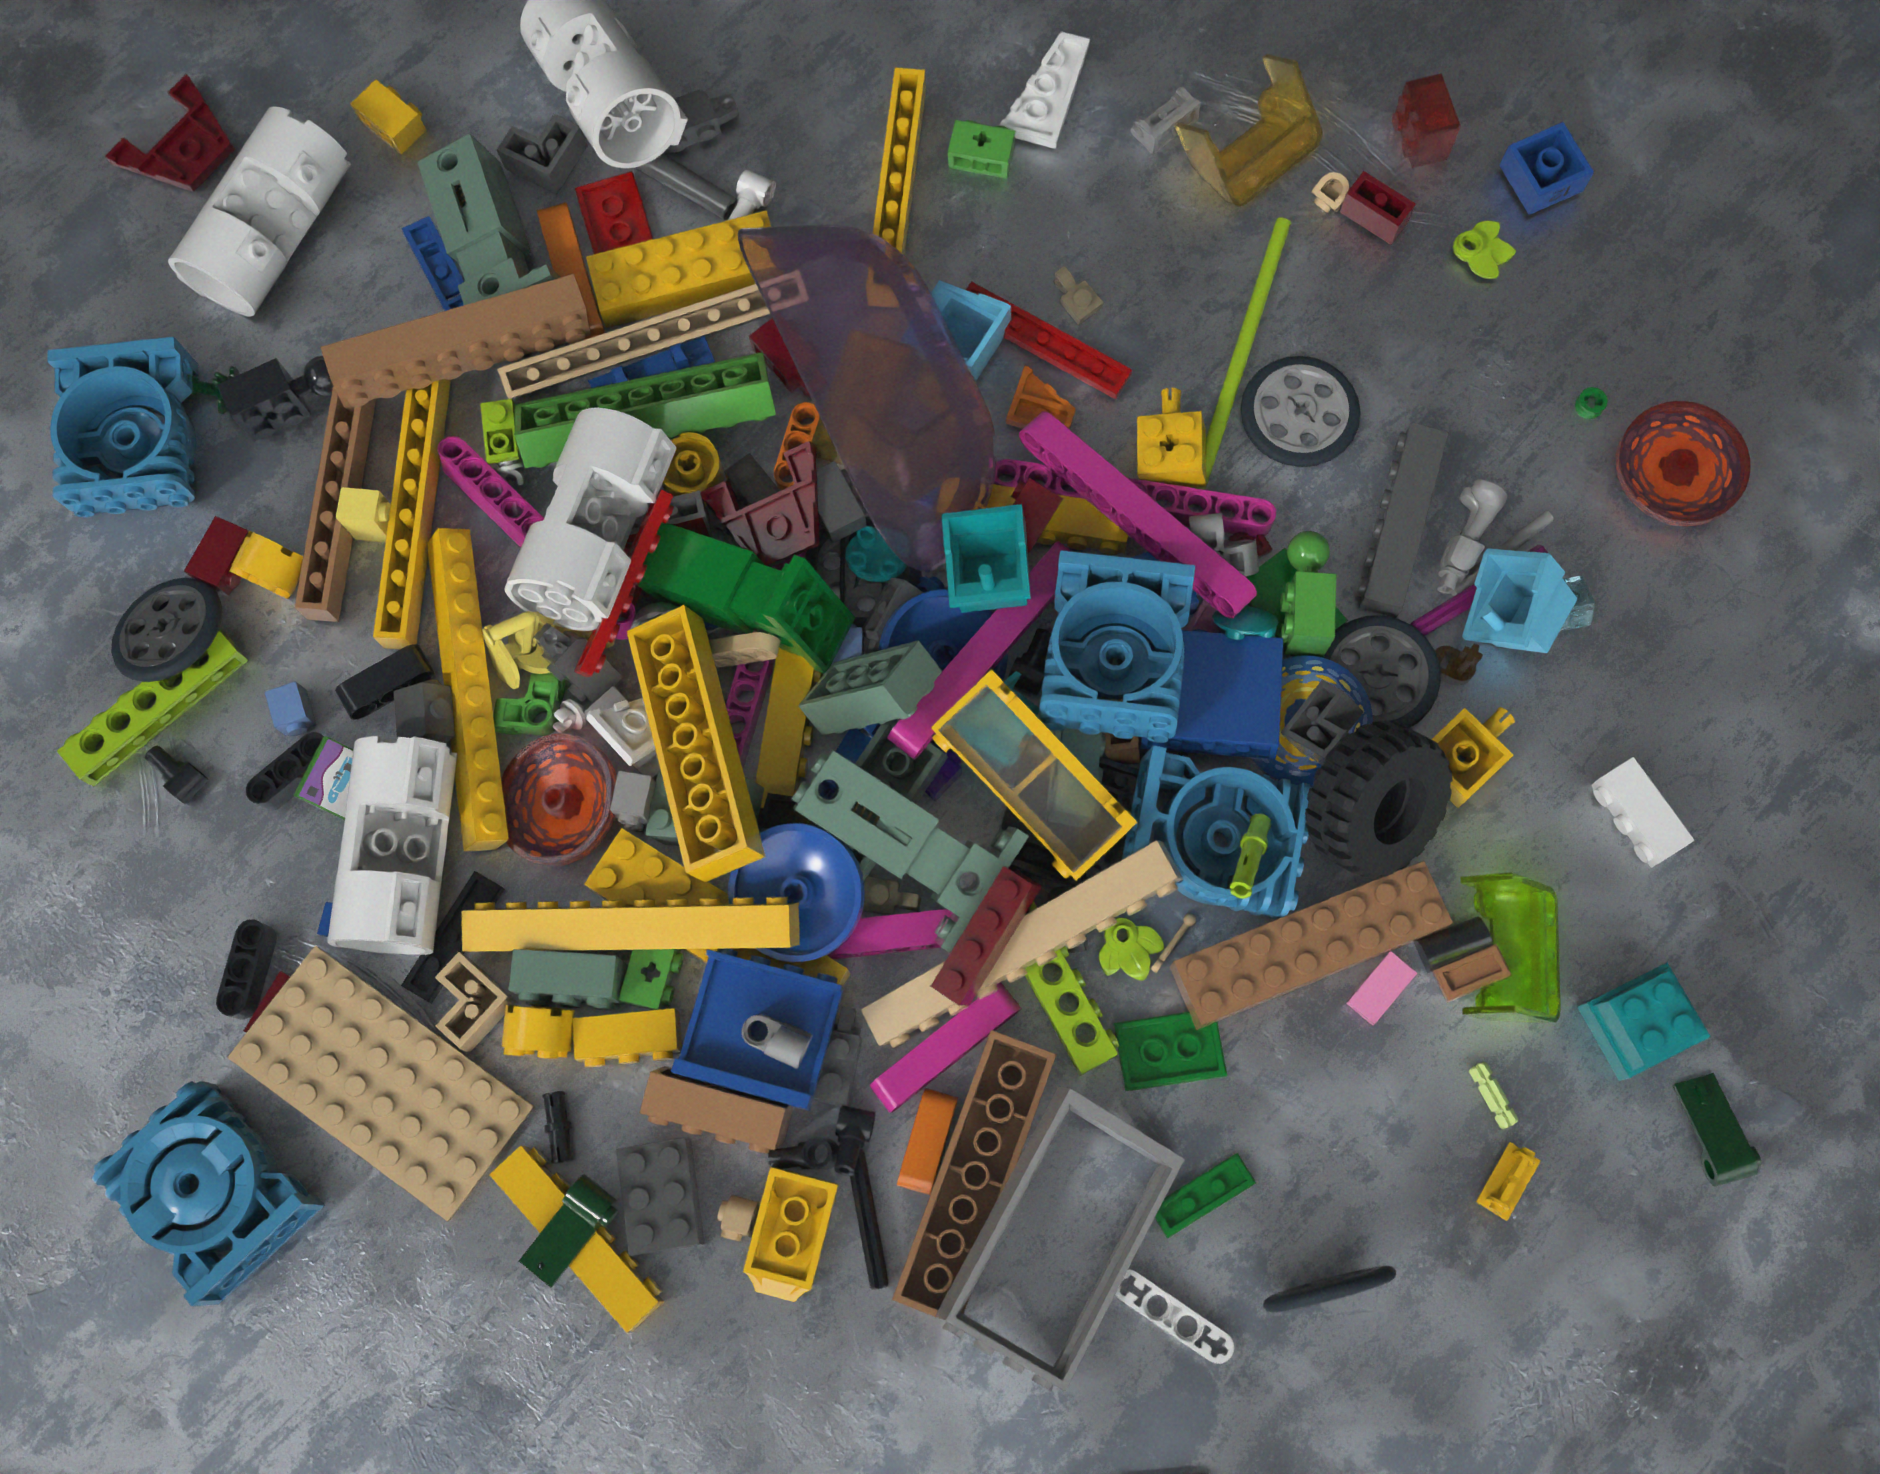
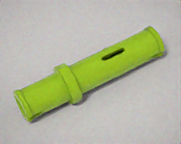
M1264 814L1252 815L1247 833L1241 838L1240 847L1242 850L1232 883L1230 884V892L1237 898H1248L1252 894V887L1261 856L1265 854L1268 848L1267 836L1272 823L1271 819Z

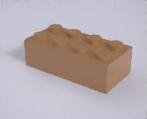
M666 1066L650 1072L639 1112L648 1115L649 1122L668 1126L669 1122L681 1124L682 1131L701 1135L702 1131L716 1134L715 1140L728 1144H735L736 1140L749 1143V1149L760 1153H769L770 1149L775 1150L785 1142L793 1106L679 1076L671 1072L672 1068Z

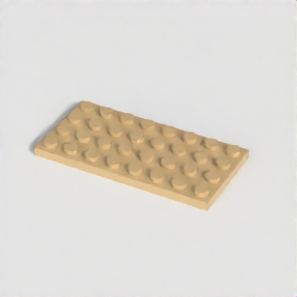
M314 946L227 1057L447 1222L452 1219L535 1108L526 1099L318 946Z

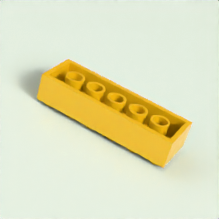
M767 210L586 256L599 312L606 328L672 312L784 275Z

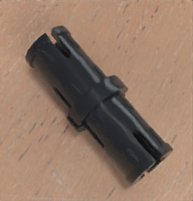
M565 1091L552 1092V1094L546 1093L542 1095L547 1125L544 1126V1132L548 1133L551 1164L574 1160L569 1135L572 1124L567 1120Z

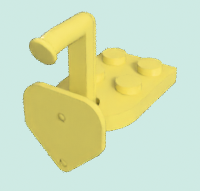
M526 611L494 626L489 624L482 629L498 678L512 689L519 688V671L522 669L535 674L550 673L546 669L550 663L541 656L544 651L534 639L535 634L546 623L561 633L564 631H574L579 637H583L587 641L593 630L578 631L553 625L555 619L545 617L537 611ZM508 636V644L504 645L501 639ZM615 640L612 643L607 642L605 649L614 646Z

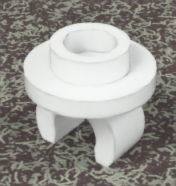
M523 461L497 463L498 466L493 467L497 473L502 472L500 476L505 481L506 476L512 474L517 478L518 485L524 484V475L517 469L524 466Z
M571 699L563 701L560 709L554 713V717L559 721L553 724V728L563 735L572 728L580 730L585 727L586 715L584 714V707Z

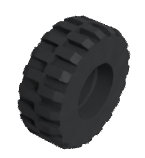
M1388 720L1372 722V724L1362 725L1356 728L1354 733L1344 736L1340 740V744L1335 749L1329 751L1325 757V762L1315 773V781L1312 788H1309L1307 795L1308 808L1305 809V819L1308 824L1307 831L1316 850L1337 865L1362 878H1377L1394 874L1395 870L1405 868L1414 857H1418L1425 850L1424 847L1434 838L1440 822L1444 820L1447 812L1446 806L1448 801H1450L1452 793L1450 788L1452 772L1448 766L1449 761L1444 751L1440 749L1435 741L1398 722H1390Z

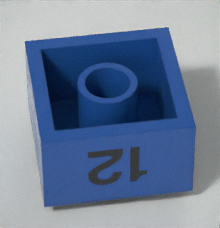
M1564 122L1509 145L1499 165L1529 215L1583 192L1594 173Z

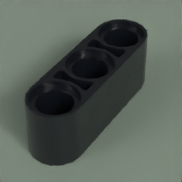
M412 644L345 680L336 687L335 691L350 719L358 720L393 702L395 690L430 680L435 673L420 645Z
M311 732L289 747L251 778L246 786L247 798L257 806L268 811L277 810L294 797L293 795L313 758V751L320 745L324 736L317 732ZM297 765L296 774L291 778H287L288 770ZM271 787L270 795L261 800L263 790Z
M255 919L243 921L235 932L216 998L217 1008L222 1014L239 1020H245L253 1016L259 1005L277 941L275 930ZM260 929L261 938L252 945L251 937L256 930ZM251 962L252 970L248 976L243 978L242 969L246 963ZM238 995H241L242 1004L234 1011L232 1007L233 1001Z

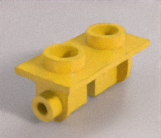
M1509 1142L1476 1202L1505 1221H1508L1541 1160L1534 1157L1535 1153L1526 1147L1521 1149L1512 1142Z

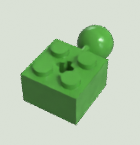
M1314 531L1298 533L1291 539L1287 548L1289 562L1298 571H1296L1292 581L1286 583L1285 593L1282 592L1280 599V612H1285L1284 624L1280 625L1279 638H1283L1284 654L1323 657L1335 638L1336 574L1318 573V570L1324 567L1329 559L1330 548L1327 540L1321 534Z

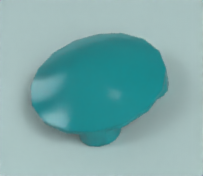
M866 526L858 530L857 535L849 542L846 547L845 559L849 569L857 577L870 582H884L891 578H896L904 572L909 563L910 552L907 547V539L903 534L894 533L887 529H874L871 526Z
M1248 605L1234 618L1225 617L1217 610L1212 615L1214 624L1225 630L1227 638L1234 640L1245 638V634L1258 635L1265 638L1274 637L1279 623L1277 617L1272 613Z

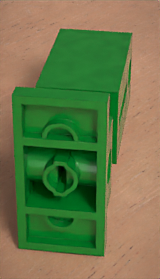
M661 523L657 534L661 536L659 543L652 554L648 552L643 564L647 565L646 572L640 583H636L655 602H670L679 607L685 605L702 617L704 622L740 635L753 633V631L773 635L780 639L779 647L782 650L803 657L816 671L825 674L856 617L805 558L794 555L789 564L785 563L782 570H778L764 565L752 551L669 523Z

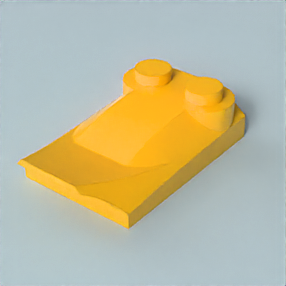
M770 1167L743 1272L752 1281L756 1292L795 1302L802 1294L812 1290L832 1209L836 1202L839 1184L785 1169Z

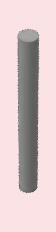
M1548 511L1543 512L1497 549L1517 550L1553 522L1554 517ZM1481 561L1470 569L1463 581L1457 583L1454 591L1451 593L1453 596L1467 589L1475 582Z

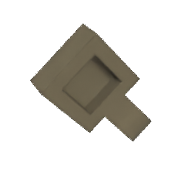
M1065 266L1054 273L1056 279L1053 282L1064 294L1060 297L1059 303L1078 325L1103 308L1104 302L1085 280L1077 285L1072 274Z
M868 876L865 882L863 911L880 915H894L897 907L919 912L921 898L918 894L899 892V882Z

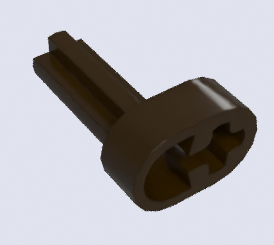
M1474 643L1471 648L1465 646L1462 651L1451 646L1437 648L1435 652L1440 664L1444 656L1449 657L1447 667L1445 669L1440 667L1441 679L1456 686L1468 683L1476 672V664L1483 657V654L1478 652L1480 646Z

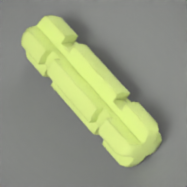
M1481 1062L1471 1067L1469 1073L1474 1082L1478 1081L1480 1085L1478 1089L1491 1112L1495 1111L1496 1116L1494 1118L1499 1127L1505 1129L1516 1124L1518 1117L1513 1108L1509 1109V1101L1497 1079H1492L1491 1074L1493 1072L1488 1063Z

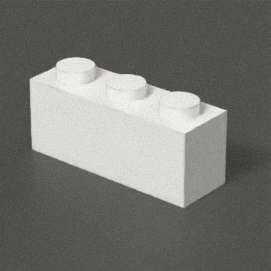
M1634 757L1591 784L1597 801L1609 809L1614 816V823L1618 830L1630 838L1635 845L1634 851L1641 861L1648 863L1651 868L1695 841Z

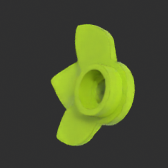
M1481 221L1477 223L1472 230L1459 234L1453 243L1455 255L1459 259L1468 262L1473 273L1487 279L1497 278L1499 276L1498 265L1506 263L1516 253V250L1511 245L1497 237L1500 223L1496 221ZM1464 245L1471 246L1473 250L1466 249Z
M1115 918L1117 923L1104 930L1106 942L1099 952L1101 969L1106 976H1109L1121 968L1128 976L1143 981L1150 970L1149 955L1164 950L1163 940L1149 926H1136L1127 918ZM1121 928L1127 931V937L1123 941L1117 939V932Z

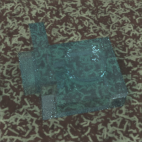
M1583 576L1564 578V581L1577 597V601L1561 630L1577 629L1591 625L1595 601Z

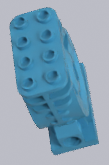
M175 337L48 350V363L55 368V393L60 396L54 408L50 425L51 440L56 452L53 454V461L59 466L52 472V478L59 484L52 489L53 498L68 510L74 512V515L78 517H92L94 513L101 512L122 514L129 509L151 511L157 509V506L166 505L185 507L194 501L195 491L189 485L195 482V474L190 469V466L194 464L196 433L182 402L193 392L192 378L188 380V375H198V363ZM142 408L151 409L162 414L165 417V424L152 412ZM134 438L133 442L128 444V442ZM103 464L111 472L123 478H112L106 475L100 467L93 466L87 468L86 465Z
M1060 550L1055 590V610L1059 614L1054 623L1049 641L1039 708V719L1048 729L1062 731L1066 728L1078 729L1080 732L1088 735H1096L1099 732L1112 733L1114 736L1122 739H1130L1134 736L1145 737L1156 743L1167 742L1168 739L1175 736L1184 667V641L1181 628L1188 624L1195 565ZM1088 634H1090V635L1083 641V643H1078V642H1080L1084 637H1086ZM1146 639L1150 642L1155 651L1151 650V647L1146 641ZM1111 658H1118L1122 660L1123 663L1120 665H1112L1108 662V660ZM1075 677H1080L1082 683L1078 681ZM1097 696L1107 699H1120L1123 702L1097 699Z
M1153 745L1140 761L1130 813L1137 823L1127 832L1122 860L1148 846L1151 831H1154V842L1161 841L1164 843L1183 877V880L1177 882L1176 885L1178 887L1177 890L1186 897L1203 904L1230 907V910L1237 912L1244 910L1249 911L1251 915L1255 916L1260 914L1267 915L1270 919L1274 920L1285 917L1289 910L1294 911L1299 896L1298 891L1294 890L1296 877L1301 876L1304 867V858L1300 857L1302 844H1306L1309 836L1307 831L1308 824H1305V809L1308 808L1307 795L1309 788H1311L1310 784L1300 783L1299 785L1291 784L1289 779L1284 778L1279 781L1272 780L1270 775H1259L1236 767H1221L1200 773L1189 757L1167 753V748ZM1206 787H1212L1209 803L1201 806L1188 817L1181 834L1182 852L1190 866L1197 871L1195 875L1186 866L1178 852L1176 844L1177 828L1185 812L1196 803L1205 799ZM1158 792L1174 794L1164 805L1161 812H1159L1156 808ZM1244 795L1246 797L1245 811L1251 817L1254 814H1264L1271 819L1272 824L1267 836L1268 848L1265 854L1261 856L1252 887V894L1250 897L1242 899L1231 894V889H1227L1228 878L1235 874L1242 850L1240 847L1241 838L1247 833L1250 824V817L1241 809ZM1214 832H1219L1225 836L1227 840L1226 847H1219L1215 844L1213 840Z
M190 1081L183 1085L176 1092L177 1098L168 1106H162L154 1111L149 1117L150 1122L140 1131L137 1130L129 1134L122 1141L121 1145L123 1147L113 1156L109 1155L99 1161L94 1167L95 1173L92 1176V1180L97 1185L105 1186L107 1189L105 1191L106 1197L110 1201H117L120 1204L119 1212L126 1217L133 1231L142 1240L157 1249L174 1255L172 1275L187 1291L183 1297L191 1306L219 1305L325 1206L318 1196L311 1195L293 1174L278 1173L274 1155L265 1140L245 1124L246 1119L244 1116L233 1110L234 1105L229 1099L223 1098L220 1095L221 1090L216 1084L203 1081L197 1083ZM218 1129L223 1131L209 1145L185 1144L174 1148L170 1153L166 1151L168 1147L181 1140L189 1138L210 1139ZM244 1160L243 1164L235 1172L234 1178L233 1169ZM196 1175L199 1179V1186L192 1193L189 1189V1183ZM228 1205L223 1214L206 1227L193 1231H171L169 1229L175 1223L181 1225L206 1223L217 1217ZM232 1249L222 1260L215 1254Z

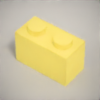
M341 487L336 519L355 540L386 543L391 504L380 490Z

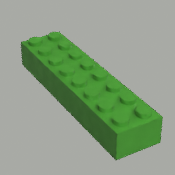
M761 352L515 404L514 436L525 468H542L559 460L577 415L582 410L588 408H607L626 413L643 421L653 429H662L670 440L685 432L701 434L712 428H730L738 423L750 420L762 421L769 416L776 415L764 355Z

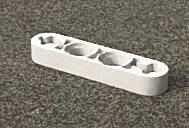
M1127 1270L1124 1279L1131 1275L1135 1278L1133 1285L1143 1291L1144 1284L1150 1287V1290L1144 1294L1138 1307L1134 1304L1138 1296L1132 1292L1122 1295L1120 1293V1285L1115 1294L1119 1300L1208 1361L1222 1364L1232 1357L1234 1343L1227 1333L1136 1271ZM1160 1295L1166 1300L1167 1309L1163 1315L1153 1316L1148 1312L1147 1302L1151 1296ZM1185 1315L1193 1317L1197 1323L1196 1332L1189 1337L1182 1336L1177 1330L1178 1320ZM1204 1325L1210 1328V1331L1205 1335L1216 1341L1220 1337L1224 1339L1222 1345L1226 1348V1352L1223 1355L1217 1353L1214 1357L1211 1356L1212 1348L1203 1341H1201L1199 1348L1194 1345V1342L1201 1337Z

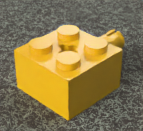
M1171 387V399L1169 389L1165 388L1161 391L1162 414L1137 416L1138 478L1140 480L1184 487L1206 486V427L1202 411L1181 413V390Z
M1499 707L1483 724L1464 708L1431 739L1444 751L1449 761L1448 766L1452 772L1450 801L1457 808L1465 803L1514 756L1497 739L1510 725L1515 723V719L1511 714L1502 722H1499L1508 712L1502 707ZM1462 755L1464 756L1465 760L1461 762L1457 759V757Z

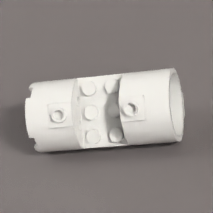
M528 0L521 15V35L550 82L558 89L566 92V102L569 105L573 118L601 160L617 168H634L653 161L665 152L670 145L679 144L688 118L649 62L636 51L637 44L606 0Z
M276 106L268 108L168 260L170 267L177 274V278L198 294L206 296L217 304L245 316L255 315L286 267L293 252L351 165V162L344 159L347 155L346 151L327 132L308 119L306 122L292 118L290 110Z
M588 408L582 410L577 415L553 472L552 480L558 486L546 510L544 520L535 522L530 526L505 586L507 596L524 611H537L545 617L555 619L553 625L578 631L595 630L603 618H609L632 561L623 550L636 517L644 515L649 504L655 503L677 449L662 429H653L648 424L631 415L607 408Z
M379 736L359 738L354 743L345 823L327 943L339 948L379 954H431L434 948L457 753L450 752L449 754L450 748L446 746V743L419 737H398L397 740H384L383 743H380L381 738Z

